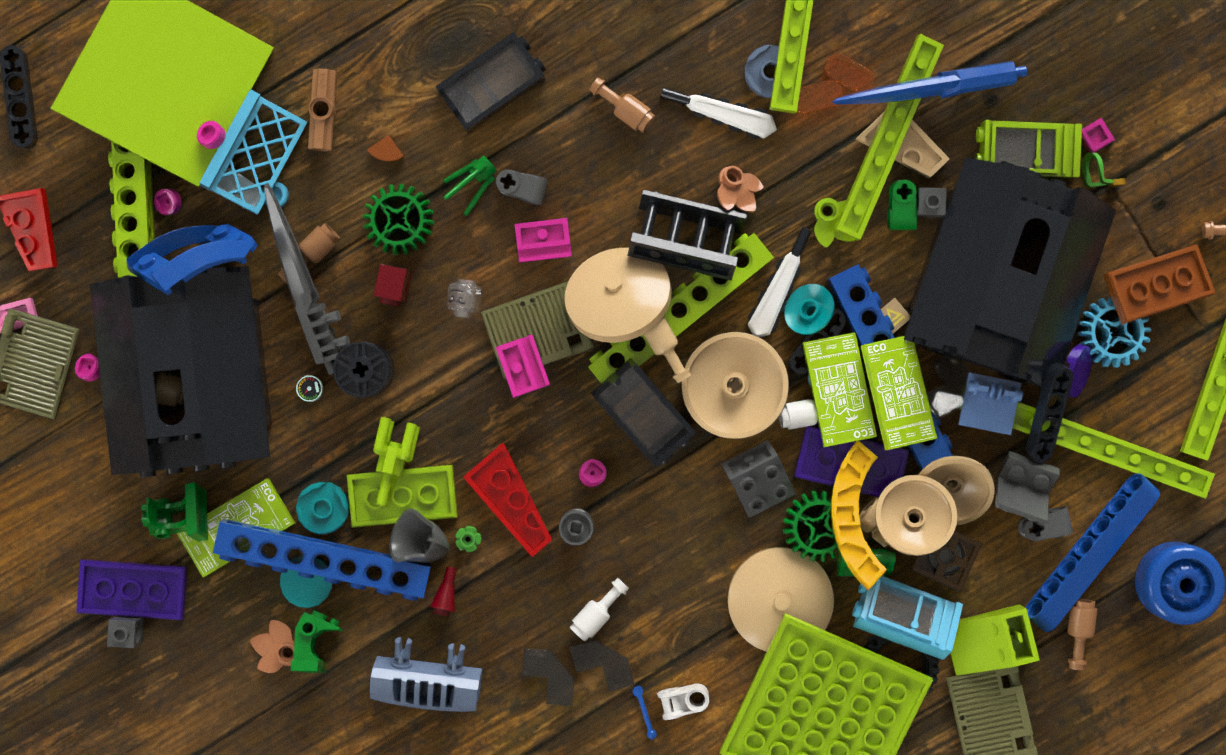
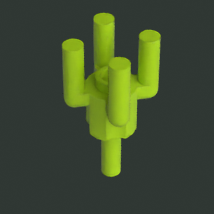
M381 417L373 448L374 453L379 455L376 471L383 473L376 504L387 506L393 476L402 477L405 462L413 460L420 427L416 424L407 423L402 444L392 442L390 440L395 422L386 417Z

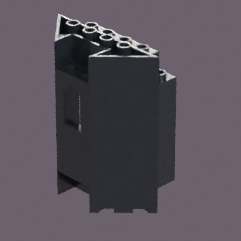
M965 158L956 187L949 191L946 200V215L939 220L909 307V311H912L904 340L924 346L923 349L942 356L956 357L996 371L998 375L1020 383H1030L1042 388L1047 369L1054 363L1064 364L1116 210L1082 186L1071 189L1066 187L1067 183L1061 180L1051 179V181L1042 179L1040 173L1006 161L996 163ZM1034 218L1043 220L1049 228V237L1036 275L1011 267L1024 225L1027 221Z
M249 266L209 268L187 282L182 280L177 282L170 288L172 293L169 295L141 278L130 275L123 276L120 279L114 278L101 283L90 284L111 475L140 473V478L157 476V470H166L167 475L183 473V467L192 466L193 472L210 470L209 465L220 464V468L237 467L236 461L270 457L267 425H271L272 420L258 299L252 298ZM180 369L185 415L178 424L168 425L159 416L154 372Z

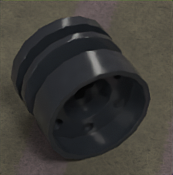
M365 341L353 342L343 347L337 354L333 365L334 379L339 388L348 395L357 398L377 396L384 392L392 383L395 374L394 361L389 352L381 345ZM360 363L368 366L365 376L357 374L356 369L360 368Z

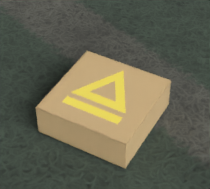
M893 298L881 308L883 315H888L893 323L894 329L891 330L892 334L910 320L911 316L896 298Z

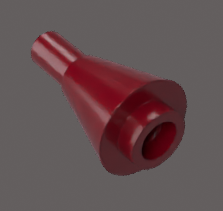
M446 566L443 583H441L430 605L431 608H434V614L449 617L450 612L455 613V590L453 584L457 568Z

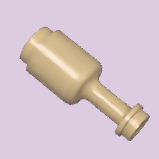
M662 318L655 327L643 335L655 355H664L675 373L672 377L679 383L691 376L689 367H683L675 353L674 348L678 344V340L666 319Z

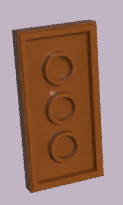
M1197 244L1103 275L1122 325L1216 294Z

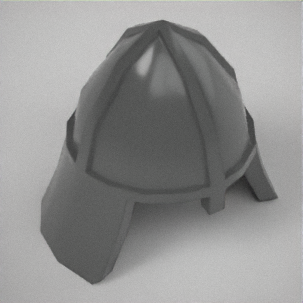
M410 508L405 510L395 523L390 537L389 549L390 556L395 562L429 563L442 558L450 550L447 537L439 526L426 519L417 510Z

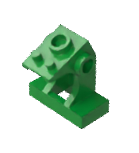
M196 482L185 484V498L182 501L170 503L169 499L152 500L148 497L146 498V504H141L143 527H148L150 536L154 535L157 539H166L171 537V534L187 532L189 537L198 542L208 540L206 489ZM185 512V519L183 521L173 523V514Z
M313 610L312 614L303 613L295 627L294 660H291V671L299 673H326L327 662L321 660L315 652L316 639L324 632L343 631V628L338 627L340 621L331 618L329 623L326 621L328 616ZM313 625V630L309 633V627Z

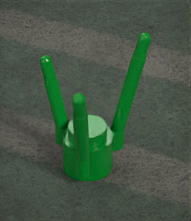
M484 155L478 160L475 158L468 165L443 179V183L446 184L464 173L470 172V175L444 196L445 200L455 195L474 178L479 183L484 180V183L464 211L465 216L469 215L487 187L495 180L492 175L497 170Z

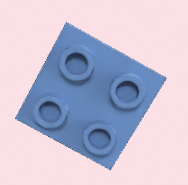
M969 372L958 425L1011 435L1017 403L1022 400L1023 391L1020 390L1021 383Z

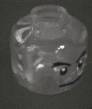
M456 278V282L450 283L448 286L447 308L454 311V316L470 318V313H477L480 310L482 288L477 286V281Z

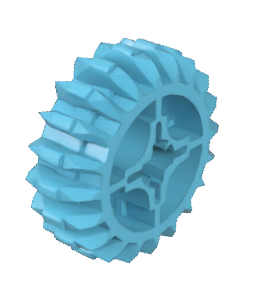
M1109 296L1108 302L1104 298L1098 299V305L1095 303L1090 304L1091 312L1084 311L1082 313L1087 321H1079L1078 323L1080 327H1085V329L1078 332L1077 335L1080 337L1085 336V340L1079 344L1091 347L1090 355L1094 354L1093 362L1098 363L1102 360V366L1108 367L1112 363L1113 367L1117 368L1120 367L1121 362L1123 365H1130V358L1138 360L1139 355L1137 351H1146L1142 342H1150V338L1145 337L1144 332H1151L1152 329L1151 327H1144L1143 324L1148 322L1149 318L1145 317L1131 322L1133 328L1132 336L1127 331L1128 323L1122 325L1119 317H1115L1112 322L1100 318L1105 312L1116 310L1111 296ZM1110 327H1117L1118 336H1111L1113 332H1110ZM1095 328L1099 329L1102 334L1099 343L1096 339ZM1116 342L1128 345L1120 353L1113 354L1107 352L1109 347H1113Z

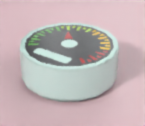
M304 376L298 381L296 392L302 400L314 402L322 396L324 386L319 378Z

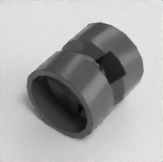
M581 508L568 510L562 516L559 523L561 538L571 545L586 543L591 538L594 529L592 516Z

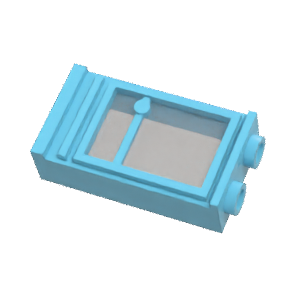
M881 576L869 590L860 583L858 593L862 595L860 601H857L853 608L852 616L855 617L853 627L944 660L952 652L963 607L962 603L951 602Z

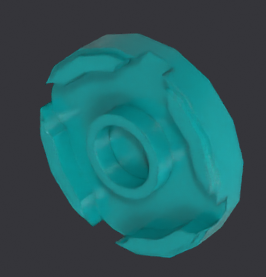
M321 481L309 485L301 492L296 504V513L299 522L305 529L325 535L335 532L344 525L349 516L350 504L347 495L341 487L331 482Z
M303 555L295 557L292 560L300 562L303 560ZM316 557V562L320 567L329 566L323 559ZM289 569L287 573H281L280 587L286 599L298 607L305 608L322 603L329 596L333 583L324 581L325 577L314 575V578L301 577L298 575V571Z

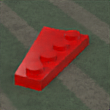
M503 442L463 478L533 557L552 541V537Z

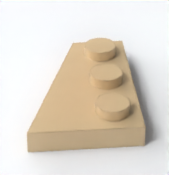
M884 112L855 140L869 147ZM912 120L895 161L930 178L949 158Z

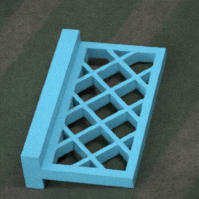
M250 89L230 125L223 143L217 149L200 181V186L258 215L266 201L265 191L262 193L261 186L268 183L273 188L306 127L307 121L262 98L260 94ZM262 105L273 111L275 120L260 124L257 113ZM277 113L284 117L278 119ZM255 119L257 125L251 126L253 120ZM291 120L299 124L295 134L284 137L280 122ZM277 124L281 138L266 142L262 128ZM259 129L263 143L248 147L245 140L246 133ZM292 139L287 147L286 140ZM243 141L244 148L238 150ZM282 142L285 149L283 157L272 160L267 146ZM264 147L268 161L253 165L249 151ZM246 152L250 166L235 170L232 162L234 155ZM280 162L275 170L273 163ZM230 165L232 171L225 173L228 166ZM270 165L273 176L270 180L259 183L255 169ZM252 170L256 184L241 188L237 174ZM233 175L238 189L226 192L218 188V185L222 178ZM258 188L260 200L256 207L245 202L242 192ZM239 193L241 199L233 196V194Z

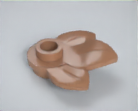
M736 166L723 168L718 175V181L721 186L717 191V198L720 205L726 211L735 206L743 212L753 213L756 210L754 193L764 188L763 184L755 175L743 173Z
M271 620L269 633L259 634L250 640L254 650L262 656L257 667L260 671L274 673L283 665L291 666V660H294L295 641L292 638L291 629L283 622ZM285 648L292 649L293 655L291 657L285 655Z

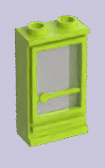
M985 120L976 129V142L980 143L979 153H976L975 159L1000 163V161L1010 162L1016 166L1026 167L1029 170L1040 173L1042 179L1074 180L1080 177L1082 124Z

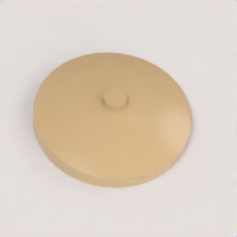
M629 248L606 250L587 259L572 274L565 290V307L573 325L585 336L601 342L628 341L651 330L664 317L671 301V283L663 264L627 256Z
M728 332L716 335L703 342L692 353L686 363L685 368L689 367L691 376L682 381V394L685 405L692 418L702 428L714 435L730 439H742L757 435L769 428L778 419L785 407L789 392V379L786 367L776 350L757 336L743 332Z
M772 547L756 552L738 567L731 579L727 599L732 622L747 642L767 652L785 613L823 630L827 628L834 607V594L828 575L819 563L810 561L809 555L804 559L801 558V551L799 550L793 552L789 547Z

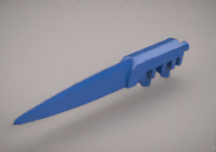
M1008 61L939 72L938 76L886 85L839 97L832 101V103H885L939 95L942 98H948L967 92L1015 85L1017 78L1027 76L1026 66L1015 67L1014 62Z

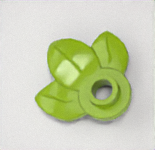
M824 198L814 208V214L817 219L814 233L818 242L825 248L832 243L834 237L845 242L855 241V239L834 230L846 200L837 202L832 198ZM824 207L831 208L832 214L830 216L823 214Z

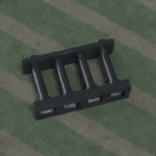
M643 190L639 209L646 211L641 234L632 233L627 256L731 281L738 257L729 255L734 232L742 233L747 214L739 213L735 210L726 211L722 208L664 195L656 191ZM656 214L672 217L667 240L651 237ZM682 220L698 223L693 247L677 243ZM708 226L724 229L719 253L703 249Z

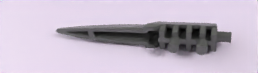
M266 183L264 191L273 236L296 313L315 363H324L328 374H333L335 358L341 351L339 349L351 344L350 339L347 335L335 339L334 327L331 328L330 324L341 320L340 312L336 310L326 314L324 310L326 308L325 303H318L319 293L314 286L292 229L272 188Z

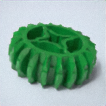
M390 184L388 186V194L383 188L379 189V193L382 196L380 199L375 195H371L370 198L376 203L374 206L370 204L365 205V208L372 212L371 214H363L364 219L371 220V223L364 224L363 228L365 230L373 229L367 235V238L371 240L377 237L373 244L377 248L384 243L383 252L388 253L392 246L393 255L397 256L399 249L402 247L403 253L408 255V246L411 245L414 251H418L419 248L415 242L419 240L424 245L427 243L421 237L423 233L429 236L432 235V231L426 229V225H435V221L427 219V216L434 215V211L424 209L431 203L429 200L420 202L424 196L421 191L413 196L415 192L413 186H410L405 193L404 184H399L398 192L395 191L394 185ZM399 198L410 200L407 205L404 204L399 209H393L386 204L391 200ZM415 207L418 208L420 215L417 230L410 224V216ZM381 210L388 218V222L384 227L385 230L382 233L378 225V216ZM389 211L399 216L404 214L405 217L402 219L405 220L404 223L408 228L398 223L393 225V222H395L394 216ZM399 230H405L411 235V237L402 241L388 239L391 234L394 235Z
M813 490L811 491V499L808 500L806 494H801L803 503L800 504L794 499L792 503L797 507L796 510L786 509V512L791 514L792 518H783L784 523L790 524V527L782 529L783 533L792 534V536L785 539L786 543L796 542L791 550L797 552L802 548L800 557L803 559L809 552L811 562H815L817 554H819L821 562L826 561L825 553H828L832 559H835L836 554L833 550L837 549L839 551L833 529L830 528L828 523L831 516L829 514L831 512L832 495L827 500V492L822 491L820 498H817V493ZM825 505L816 516L810 517L803 514L811 506ZM821 519V524L830 532L818 530V533H815V528L807 520L818 522ZM798 520L808 527L805 543L801 541L798 535ZM822 536L834 539L826 546L812 547L814 542L816 543Z

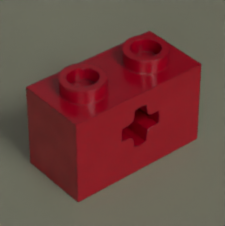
M380 264L374 296L379 297L380 303L399 307L400 302L407 303L413 272L403 268Z

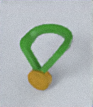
M1087 153L1084 156L1082 176L1086 187L1093 188L1108 185L1109 188L1126 185L1125 178L1113 180L1104 178L1103 162L1099 154ZM1092 158L1096 160L1098 165L1100 182L1096 183L1091 182L1089 163Z

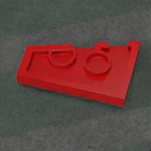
M38 188L0 195V209L4 215L3 220L6 227L10 228L16 240L15 245L28 271L58 267L46 189Z

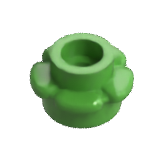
M466 526L464 529L460 528L456 533V545L460 550L473 552L477 549V545L481 543L480 533L472 526ZM466 537H470L471 540L467 542Z

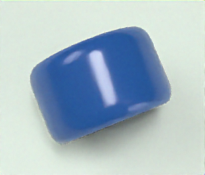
M1166 542L1153 547L1142 557L1135 573V588L1141 603L1155 616L1170 623L1191 625L1206 620L1219 608L1225 594V577L1218 561L1206 550L1184 542ZM1187 578V585L1181 591L1180 582Z

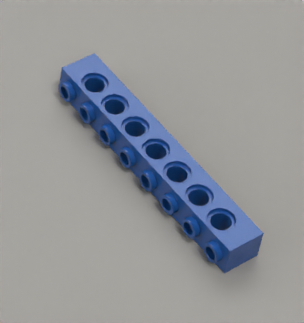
M858 264L827 279L842 312L845 314L852 333L856 332L860 349L861 345L873 343L875 336L878 334L884 336L886 340L894 338L891 332L894 329L893 323L888 315H883L880 306L883 305L876 291L872 293L868 285L871 279L864 267L860 268ZM853 287L861 289L863 297L859 302L853 301L850 297V291ZM865 311H870L874 315V322L871 326H867L862 322V314ZM934 410L931 411L937 439H933L927 445H924L922 442L908 445L919 469L925 468L928 464L940 458L952 456L950 449L953 448L946 434H941L938 428L941 422Z
M227 519L219 522L213 553L218 554L219 559L225 561H235V558L246 560V565L261 567L262 564L270 565L272 570L287 573L289 569L298 571V575L301 577L314 578V575L325 577L324 581L333 584H340V581L350 582V586L356 589L365 590L366 586L377 588L376 592L380 594L392 595V592L401 593L403 598L418 601V597L424 598L432 564L409 561L398 563L393 561L390 554ZM239 538L249 540L251 545L249 550L244 551L239 548ZM271 543L275 545L277 554L275 556H268L264 552L265 544ZM292 549H299L303 553V560L300 562L293 561L290 557V551ZM321 554L326 555L330 561L329 566L320 567L316 562V557ZM346 560L353 561L356 565V571L353 573L345 572L342 568V562ZM378 566L382 570V576L380 578H372L368 574V568ZM396 572H405L408 576V582L405 584L397 583L394 579Z

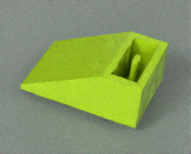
M1018 604L959 619L953 649L950 653L955 675L1011 668L1040 661L1027 608Z

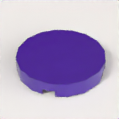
M1080 344L1075 346L1066 359V363L1070 364L1068 368L1073 372V381L1069 392L1070 397H1077L1082 392L1089 378L1093 361V354L1090 355L1091 347Z

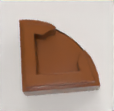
M389 135L367 149L373 157L381 161L396 162L405 158Z

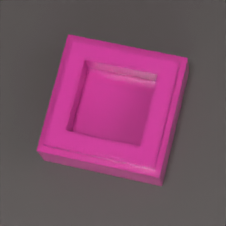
M1102 118L1082 129L1081 141L1089 153H1095L1115 140Z

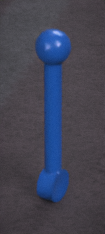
M635 686L633 694L638 698L648 730L647 737L651 740L655 739L657 732L652 728L642 697L643 689L641 686Z

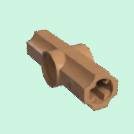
M313 69L312 95L308 107L310 113L309 150L332 151L334 119L337 113L335 108L337 71ZM322 104H327L329 107L328 113L322 117L317 116V108Z

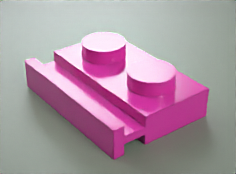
M567 218L515 224L519 263L572 257Z
M532 334L496 347L513 398L550 386Z

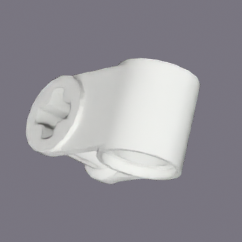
M702 684L669 688L657 693L658 698H661L664 710L663 720L676 719L684 715L701 712L709 704V692ZM694 692H700L704 695L705 699L701 703H694L691 701L690 695Z

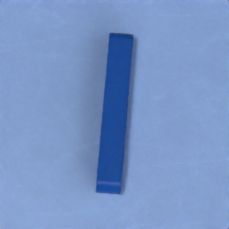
M1133 474L1125 481L1026 605L1025 608H1027L1029 620L1042 631L1049 632L1057 627L1159 499L1160 491L1142 474Z

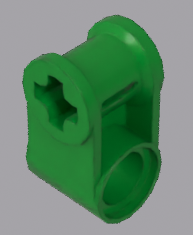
M910 180L895 181L889 187L888 230H916L917 191L914 183ZM902 184L904 189H908V194L904 195L903 199L900 194H897V189L902 188Z

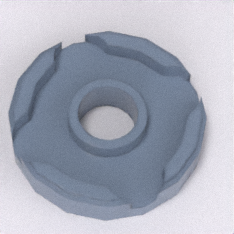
M764 45L757 48L748 57L744 68L745 80L749 88L756 95L764 98H771L774 78L766 77L763 69L771 64L776 66L779 47L776 45Z

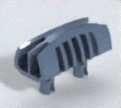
M402 637L395 639L394 658L377 656L370 678V699L428 710L476 711L483 669L463 666L464 645L461 644L457 656L455 655L454 643L448 645L447 664L410 660L412 640L408 638L405 649H402Z

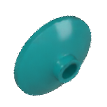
M807 284L799 287L790 295L784 310L786 323L793 331L802 335H811L821 331L830 322L834 313V299L825 287L818 284ZM816 309L815 312L810 316L811 311Z

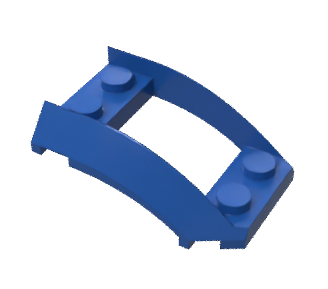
M229 224L220 226H191L168 232L154 239L129 256L126 262L127 268L131 273L169 295L172 293L170 288L180 280L187 282L213 266L231 261L245 264L247 262L245 256L249 251L253 253L257 244L250 235ZM195 243H205L181 253L171 261L163 258V256L181 247Z

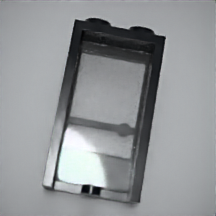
M515 32L511 33L436 86V89L468 134L533 87L546 80L543 74L546 68L538 57L535 59L531 57L528 52L531 47L523 36L518 38Z
M632 358L626 361L591 392L597 402L655 467L668 462L672 457V453L679 447L686 446L696 433Z

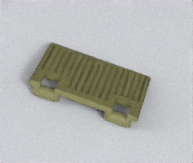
M568 281L481 312L504 379L507 378L496 347L527 337L528 335H533L543 365L594 348L591 338L582 334L573 325L567 313L565 290ZM580 334L582 342L569 346L567 338Z
M9 308L4 318L0 340V381L6 382L8 385L5 394L0 393V404L55 419L80 329ZM16 320L24 322L22 334L13 332Z
M1018 666L946 677L964 755H1038L1033 740V731L1024 691L1019 679ZM1008 675L1010 687L1003 688L1001 676ZM1022 737L1024 749L1018 750L1015 738Z

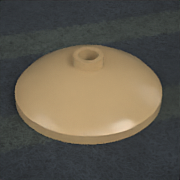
M949 456L940 458L928 464L918 474L936 480L949 491L957 509L956 525L972 522L982 516L994 499L995 487L990 472L981 463L968 457Z
M909 475L896 479L883 490L876 504L875 520L881 536L892 548L907 555L922 556L939 550L950 540L957 524V509L951 494L942 484L926 476ZM909 516H917L918 522L912 523L909 520Z

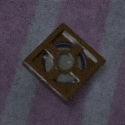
M954 531L950 540L939 550L928 555L916 556L911 570L961 592L982 543Z

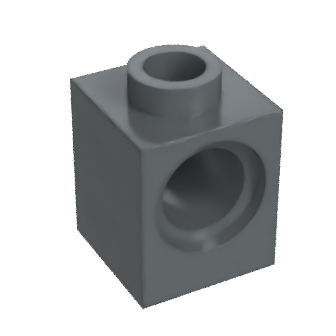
M918 188L916 190L917 217L941 218L946 215V188Z
M116 616L109 619L107 647L135 648L142 644L144 618Z

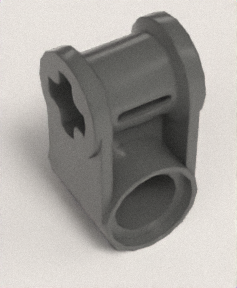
M504 170L498 174L496 185L498 190L504 195L542 206L549 180L532 174ZM508 176H511L512 182L516 183L515 186L504 189V184L501 180H506Z
M1068 507L1048 509V521L1046 524L1022 517L1018 523L1020 535L1033 541H1041L1072 534L1073 529ZM1036 524L1037 528L1033 529V533L1029 532V528Z

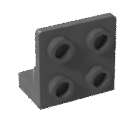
M769 440L721 463L748 517H752L795 495V491L779 456Z
M1009 451L997 473L995 506L1005 512H1011L1031 521L1046 524L1048 521L1049 493L1060 475V469L1045 463H1037L1031 458Z

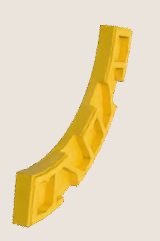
M856 441L844 458L835 479L831 499V520L835 540L845 563L857 580L869 590L887 570L875 557L865 541L859 518L861 487L867 472L878 457L860 441Z

